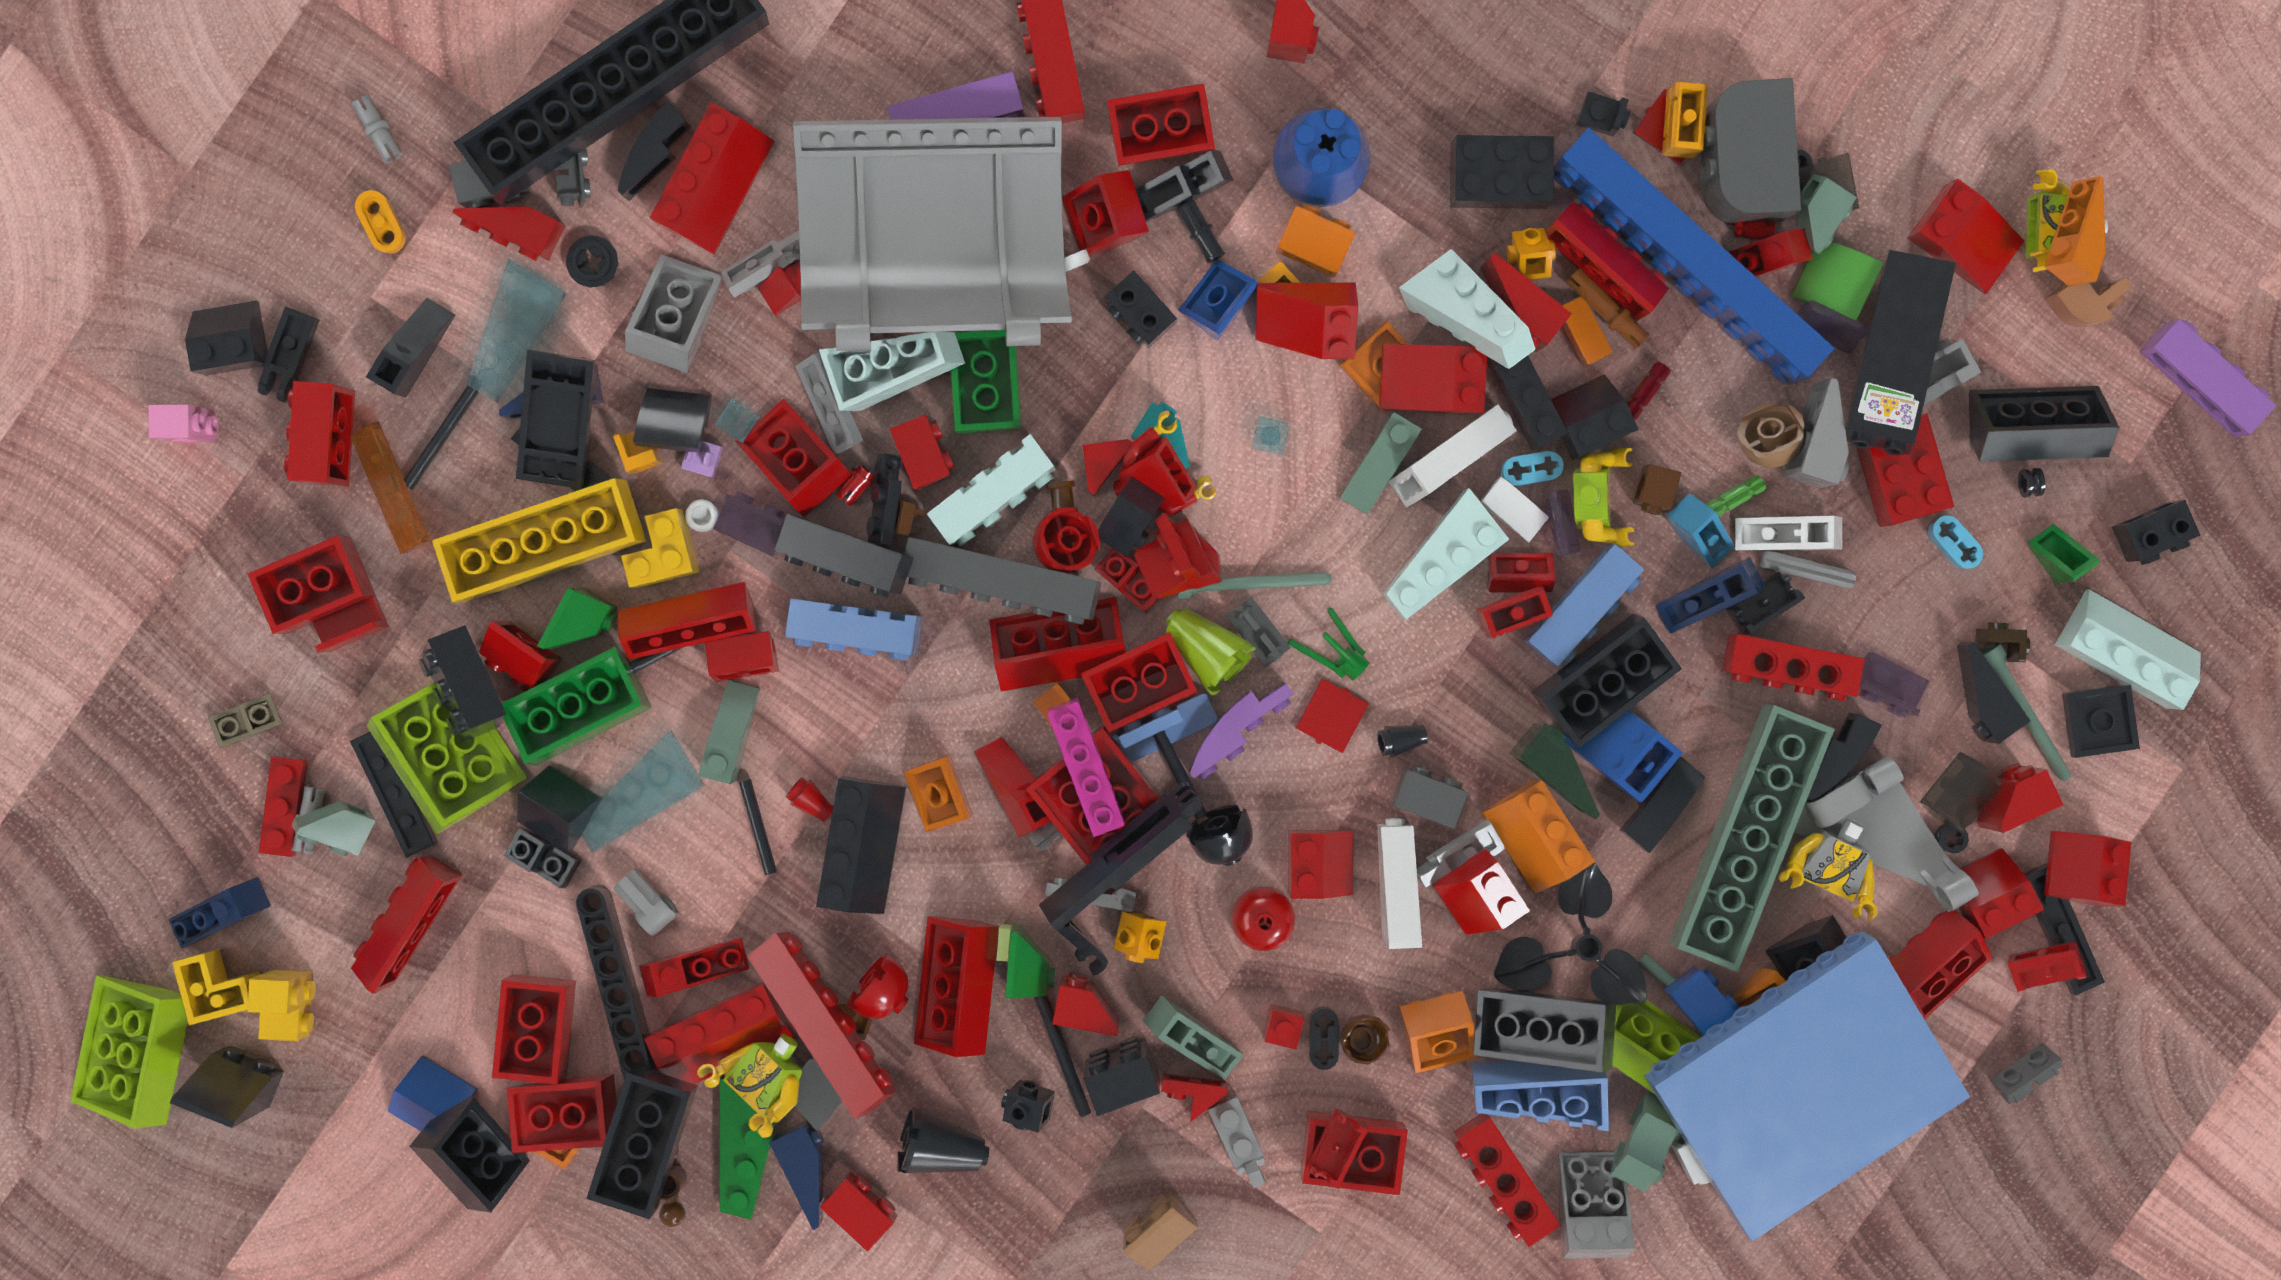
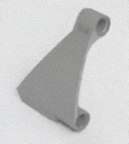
M1888 755L1860 772L1848 773L1831 789L1814 800H1806L1794 833L1807 837L1825 828L1839 834L1846 819L1852 820L1864 827L1857 843L1865 847L1870 853V858L1873 860L1874 865L1929 887L1946 911H1953L1979 895L1971 878L1948 858L1900 783L1904 779L1901 770Z

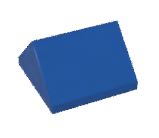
M1216 259L1178 311L1218 341L1255 293L1259 283L1248 275Z
M423 1055L395 1088L388 1112L417 1130L422 1131L431 1119L468 1097H473L478 1088Z

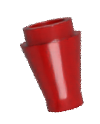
M803 777L799 778L785 796L791 801V806L818 818L822 822H825L833 812V805L829 803L810 779L806 781Z

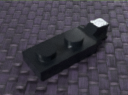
M878 454L874 467L877 472V481L871 492V501L873 503L872 515L868 519L866 526L868 542L885 545L893 544L902 481L898 480L901 463L900 456Z

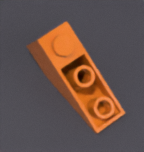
M2101 176L2072 182L2044 266L2068 286L2096 282L2106 254L2104 184Z

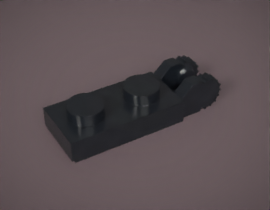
M288 307L284 308L262 365L264 370L257 386L260 394L265 396L269 394L275 383L276 373H279L283 377L276 397L278 401L283 403L288 401L289 391L293 389V381L298 379L320 319Z

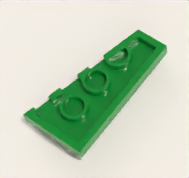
M722 1076L720 1078V1212L751 1220L754 1215L771 1147L769 1143L773 1138L776 1122L772 1123L773 1132L769 1137H761L758 1133L759 1128L756 1131H752L748 1125L749 1120L757 1112L723 1081L725 1077Z

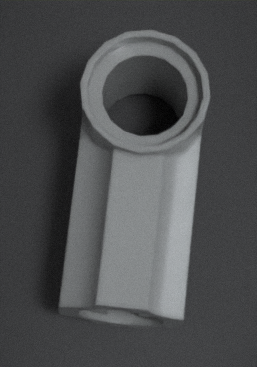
M633 869L613 887L636 913L635 918L640 926L652 936H655L679 914L672 901L664 894L658 893L637 869Z

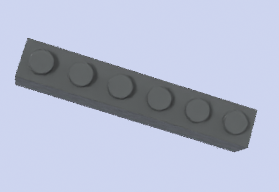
M908 538L905 555L914 558L907 576L909 577L908 584L927 588L928 582L940 584L939 591L958 595L959 589L971 592V599L989 602L990 596L1003 599L1001 606L1018 610L1021 609V604L1034 606L1033 613L1052 617L1053 611L1065 614V621L1082 625L1084 618L1090 620L1094 618L1102 584L1100 581L920 539Z

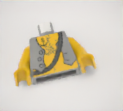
M1846 819L1839 834L1822 828L1818 833H1812L1795 843L1787 862L1788 869L1782 871L1778 876L1780 882L1787 881L1789 876H1791L1793 880L1790 886L1791 889L1801 886L1806 881L1852 903H1855L1857 899L1860 904L1856 905L1852 910V915L1856 919L1861 916L1862 908L1868 913V922L1877 916V907L1872 902L1874 900L1875 887L1873 860L1870 858V853L1866 848L1857 843L1864 830L1863 826Z

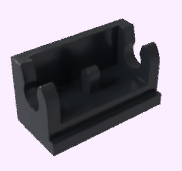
M1776 572L1763 581L1765 586L1758 594L1725 608L1741 634L1754 633L1805 599L1800 590H1795L1791 586L1789 581L1792 578L1789 575Z

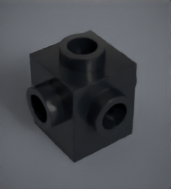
M1019 1080L1011 1089H1007L1003 1095L1001 1107L1005 1109L1002 1121L1012 1124L1019 1130H1030L1039 1133L1050 1120L1055 1091L1041 1087L1038 1083L1031 1080Z

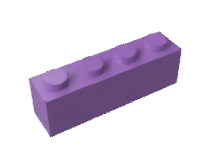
M1013 71L887 106L891 120L1025 117Z
M2181 319L2166 322L2139 352L2234 437L2251 435L2276 407L2269 399L2267 391L2244 377L2245 372L2237 365L2226 361L2221 356V351L2217 346L2210 342H2205L2196 334L2197 329L2191 323Z

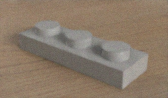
M820 352L811 355L797 364L795 368L833 453H842L863 441L851 412L839 411Z

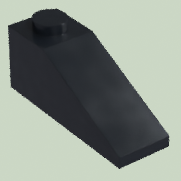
M1961 642L1957 645L1968 716L1974 723L1972 729L1982 741L2000 744L2031 720L1974 642Z

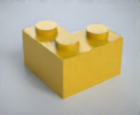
M678 508L645 516L653 548L621 556L629 588H641L700 573L685 512Z
M219 948L172 962L189 1025L248 1010L249 979L259 976V971L228 979Z
M274 969L249 979L247 1012L260 1013L258 1039L299 1041L309 1036L314 1025V1015L310 1013L311 1000H313L316 992V983L312 981V971Z

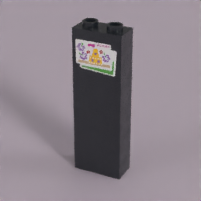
M1889 250L1880 279L1845 427L1847 441L1852 446L1858 448L1876 447L1884 449V452L1896 456L1910 454L1918 432L1956 266L1955 262Z

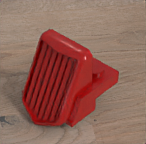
M1167 513L1155 519L1159 531L1155 532L1157 539L1134 553V558L1150 592L1159 599L1193 588L1196 590L1222 582L1220 578L1219 553L1199 535L1196 527L1188 518L1175 524Z

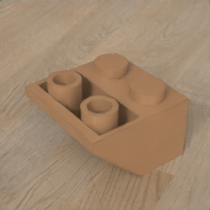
M1172 1191L1166 1196L1163 1194L1157 1196L1149 1204L1148 1208L1150 1210L1143 1217L1135 1216L1124 1227L1126 1232L1123 1233V1251L1148 1271L1155 1267L1198 1228L1197 1219Z

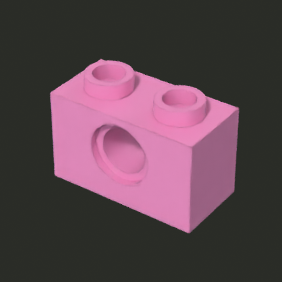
M188 404L148 405L149 438L172 443H215V435L219 431V422L214 410Z

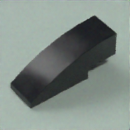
M669 101L652 116L639 134L629 153L617 190L628 201L635 197L676 159L668 148L691 128V125Z
M1210 150L1185 165H1178L1136 189L1146 222L1177 209L1186 201L1196 200L1233 181V178L1221 151Z
M1848 713L1837 739L1831 738L1807 799L1814 800L1842 780L1862 759L1872 745L1882 724L1860 714Z
M1680 756L1644 801L1637 804L1639 805L1637 810L1619 830L1643 851L1650 853L1685 809L1705 776Z

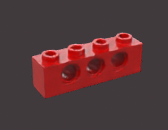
M1729 634L1722 672L1731 673L1730 680L1750 683L1752 677L1762 679V686L1782 689L1783 684L1795 686L1794 692L1814 696V691L1819 690L1827 692L1826 698L1845 702L1846 696L1858 697L1865 658L1746 635ZM1760 653L1765 656L1767 661L1762 671L1757 670L1754 664L1756 656ZM1793 659L1798 665V672L1795 676L1790 677L1786 671V666ZM1823 666H1826L1830 672L1829 679L1825 683H1822L1818 677V672Z
M1481 1113L1453 1131L1458 1138L1454 1146L1464 1160L1470 1157L1476 1168L1471 1170L1481 1187L1487 1184L1494 1195L1490 1196L1489 1199L1499 1215L1505 1211L1511 1222L1506 1225L1516 1241L1523 1238L1527 1246L1530 1247L1561 1227L1488 1114ZM1484 1147H1493L1494 1154L1490 1159L1482 1160L1479 1158V1153ZM1501 1175H1512L1511 1182L1507 1186H1497V1179ZM1521 1201L1529 1202V1208L1526 1212L1522 1214L1514 1212L1517 1203Z

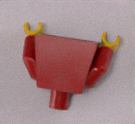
M1163 411L1158 415V425L1154 428L1149 427L1131 443L1123 457L1124 465L1118 473L1119 479L1114 482L1113 489L1118 497L1128 481L1133 477L1165 498L1158 508L1159 511L1174 515L1198 502L1197 499L1200 497L1204 500L1213 499L1216 495V488L1211 487L1208 490H1203L1205 486L1212 483V479L1208 475L1201 476L1195 485L1167 437L1160 438L1162 433L1170 434L1177 428V420L1170 426L1162 425L1163 419L1170 415V411Z

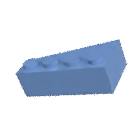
M790 598L785 637L794 638L793 645L812 647L813 641L826 643L825 649L844 652L845 646L858 648V654L877 656V651L890 652L889 658L909 660V655L918 654L923 616Z
M1512 1060L1472 1063L1476 1113L1517 1119L1523 1115L1534 1117L1538 1122L1549 1123V1119L1566 1121L1568 1126L1582 1128V1124L1597 1126V1130L1609 1131L1608 1078L1606 1071L1594 1072Z

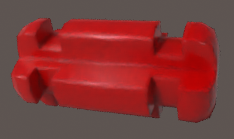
M1766 221L1736 222L1734 224V236L1736 237L1743 235L1744 238L1761 239L1771 237L1775 233V223L1773 221L1767 223Z

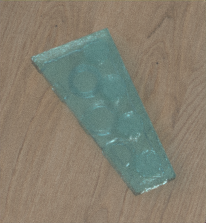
M508 258L467 385L498 403L525 361L527 350H532L565 298L566 293Z
M672 730L600 801L581 835L592 853L705 786Z

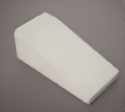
M1502 476L1496 479L1480 500L1481 504L1528 543L1549 518Z

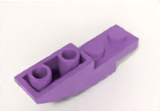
M1283 683L1260 700L1250 690L1222 714L1218 722L1212 726L1202 741L1189 770L1193 779L1198 775L1202 779L1208 777L1218 769L1215 765L1217 762L1225 757L1230 761L1245 751L1242 745L1247 741L1240 731L1246 728L1250 732L1264 722L1261 716L1271 709L1276 714L1291 703L1288 698L1293 693L1286 683Z

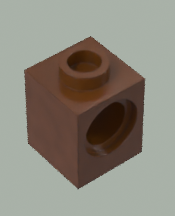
M1653 464L1643 466L1633 503L1641 505L1642 512L1653 515H1660L1661 511L1672 510L1682 472Z

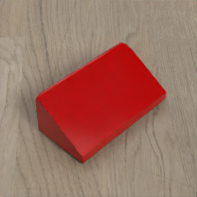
M1491 553L1488 556L1489 592L1521 593L1535 587H1543L1545 592L1553 591L1556 581L1553 553Z

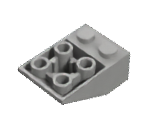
M1615 1152L1558 1154L1559 1215L1563 1259L1628 1258L1635 1249L1627 1183L1611 1175Z

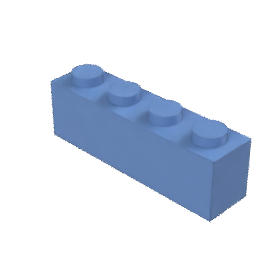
M1616 544L1608 545L1551 609L1553 612L1552 617L1541 620L1523 641L1551 666L1558 667L1560 664L1565 666L1576 655L1577 651L1574 648L1581 640L1588 641L1596 633L1598 627L1595 624L1603 616L1608 618L1619 607L1620 603L1617 600L1625 591L1629 594L1638 586L1642 580L1639 575L1644 569Z

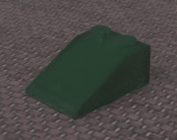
M1533 723L1509 754L1579 812L1596 820L1600 813L1571 748L1563 742L1566 736L1553 725L1549 726L1545 723L1542 726Z

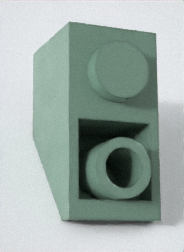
M1813 174L1800 194L1801 211L1797 212L1799 229H1805L1810 250L1820 254L1833 241L1834 232L1841 221H1844L1852 212V204L1857 197L1829 178Z
M339 800L295 818L292 827L298 835L297 838L305 843L316 845L317 842L329 845V849L337 854L347 856L350 852L359 856L376 820L371 811Z

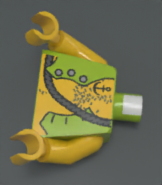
M2053 169L2036 170V174L2040 176L2041 180L2040 183L2033 184V189L2043 190L2044 192H2038L2027 199L2025 259L2036 258L2037 267L2032 268L2033 272L2048 270L2044 266L2070 191V187L2058 180L2057 173ZM2105 218V235H2106V234H2107V230H2108V221H2107V219Z
M1612 448L1611 451L1587 454L1581 459L1580 468H1576L1574 471V519L1577 528L1582 529L1583 536L1589 541L1612 543L1620 548L1635 545L1634 542H1630L1628 539V533L1634 532V528H1611L1610 467H1631L1633 462L1626 461V454L1631 452L1632 448Z
M782 1034L776 1044L772 1042L749 1044L718 1061L717 1067L711 1064L702 1065L698 1069L697 1074L700 1078H703L707 1074L713 1073L711 1078L704 1081L705 1086L709 1088L716 1087L719 1084L720 1076L724 1074L725 1078L723 1081L757 1112V1114L750 1118L749 1127L752 1131H756L759 1128V1135L766 1138L773 1132L772 1123H778L798 1102L799 1080L802 1075V1068L790 1058L798 1044L790 1036Z

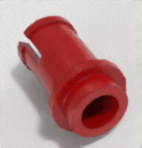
M861 464L857 468H852L853 474L835 494L842 500L851 490L852 493L844 502L850 507L854 505V502L868 485L872 486L874 484L872 480L875 475Z

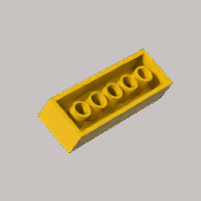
M613 478L432 540L452 603L470 602L647 542L627 480Z

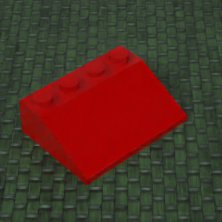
M1102 724L1092 732L1126 826L1160 796ZM1063 756L1025 788L1086 865L1092 861L1090 854L1124 827L1122 826L1093 837Z

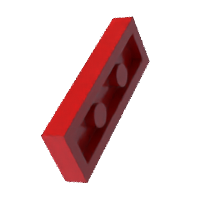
M280 756L271 757L259 853L286 857L296 856V852L291 850L296 834L292 823L296 815H300L308 760Z

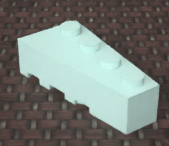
M1452 249L1399 287L1408 310L1415 314L1419 313L1426 317L1428 322L1433 325L1441 326L1452 332V335L1463 342L1465 340L1475 346L1477 351L1508 369L1535 350L1530 330L1526 324Z
M926 332L887 340L871 341V350L836 351V348L819 350L839 411L864 410L965 363L955 332Z
M1031 434L1022 440L1024 446L1018 450L1015 448L1007 451L998 458L999 460L995 463L996 466L991 469L989 467L980 472L969 482L970 485L967 488L961 487L927 513L950 546L958 544L960 547L964 546L976 536L973 531L982 524L988 528L1002 517L999 512L1008 505L1014 509L1028 498L1025 494L1034 486L1040 490L1054 479L1051 475L1056 471L1054 465Z
M1467 488L1462 491L1455 503L1441 518L1437 526L1419 546L1412 558L1405 564L1382 595L1401 620H1407L1507 542L1509 538L1471 489Z

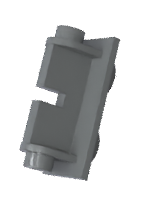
M584 149L555 169L567 170L568 175H556L557 200H561V206H573L574 200H579V208H583L586 198L591 196L589 178L583 177V166L588 164L587 149Z
M1252 597L1226 616L1241 637L1256 648L1253 652L1265 667L1278 660L1291 648Z
M2042 1043L1994 1076L1990 1081L2002 1091L2001 1095L2008 1104L2013 1101L2018 1103L2021 1098L2034 1090L2031 1085L2032 1082L2035 1081L2040 1086L2054 1075H2058L2059 1069L2062 1068L2061 1062L2063 1060Z

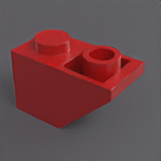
M1804 228L1784 231L1729 251L1755 277L1781 271L1813 260Z

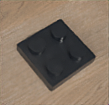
M2125 684L2062 693L2071 757L2079 758L2140 749L2131 685Z

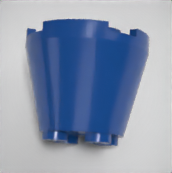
M1314 108L1299 113L1285 124L1274 146L1273 168L1281 187L1293 199L1318 207L1334 206L1349 199L1361 187L1370 166V147L1364 131L1354 119L1338 109Z

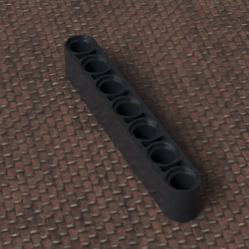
M593 885L580 892L576 899V907L623 1079L625 1081L627 1072L635 1065L661 1073L657 1069L644 1040L650 1032L612 894L605 886ZM590 893H595L599 896L601 900L599 909L592 908L589 905L588 896ZM598 924L605 925L608 928L610 934L608 940L598 937L596 932ZM606 956H612L617 960V971L609 970L606 967ZM615 987L625 990L627 994L626 1002H620L615 999L613 994ZM627 1018L634 1022V1033H628L623 1029V1019ZM631 1050H638L642 1053L644 1057L643 1064H637L632 1061L630 1056Z

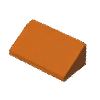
M1582 297L1562 305L1572 313L1562 327L1583 367L1613 353L1592 310Z

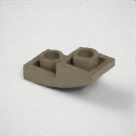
M271 694L208 717L219 748H224L283 724Z

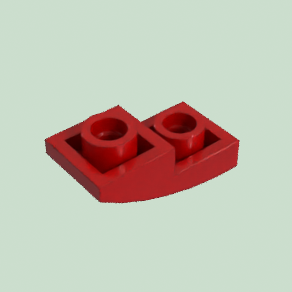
M1113 548L1094 569L1146 614L1159 600L1150 592L1138 564L1129 556L1125 557Z

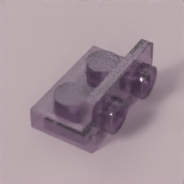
M736 491L735 496L726 493L724 496L725 504L713 529L774 557L776 553L774 550L785 521L782 518L784 512L766 504L764 509L753 505L755 498Z
M1868 652L1865 657L1858 696L1874 704L1879 700L1889 705L1887 708L1888 712L1905 719L1907 715H1919L1921 710L1916 707L1929 680L1874 652Z

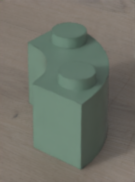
M1649 1091L1643 1096L1628 1121L1629 1124L1633 1125V1128L1626 1143L1619 1141L1611 1168V1175L1643 1192H1646L1653 1182L1658 1183L1661 1180L1665 1171L1663 1163L1672 1142L1678 1140L1681 1135L1657 1096Z

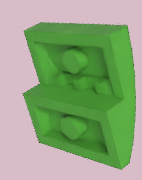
M1831 242L1820 254L1811 252L1813 260L1807 261L1790 297L1818 311L1826 310L1853 323L1856 322L1884 263L1849 247Z

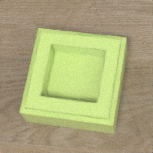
M1001 924L999 927L996 961L1008 962L1012 925Z

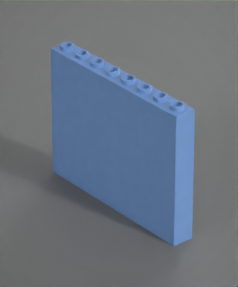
M1864 931L1848 936L1842 945L1833 951L1821 954L1817 957L1816 962L1807 968L1795 971L1780 986L1766 990L1760 999L1749 1006L1739 1008L1735 1011L1733 1017L1722 1024L1712 1026L1704 1036L1695 1042L1683 1045L1677 1054L1668 1060L1656 1063L1651 1068V1071L1644 1075L1736 1224L1751 1241L1762 1236L1970 1098L1880 944L1875 938Z

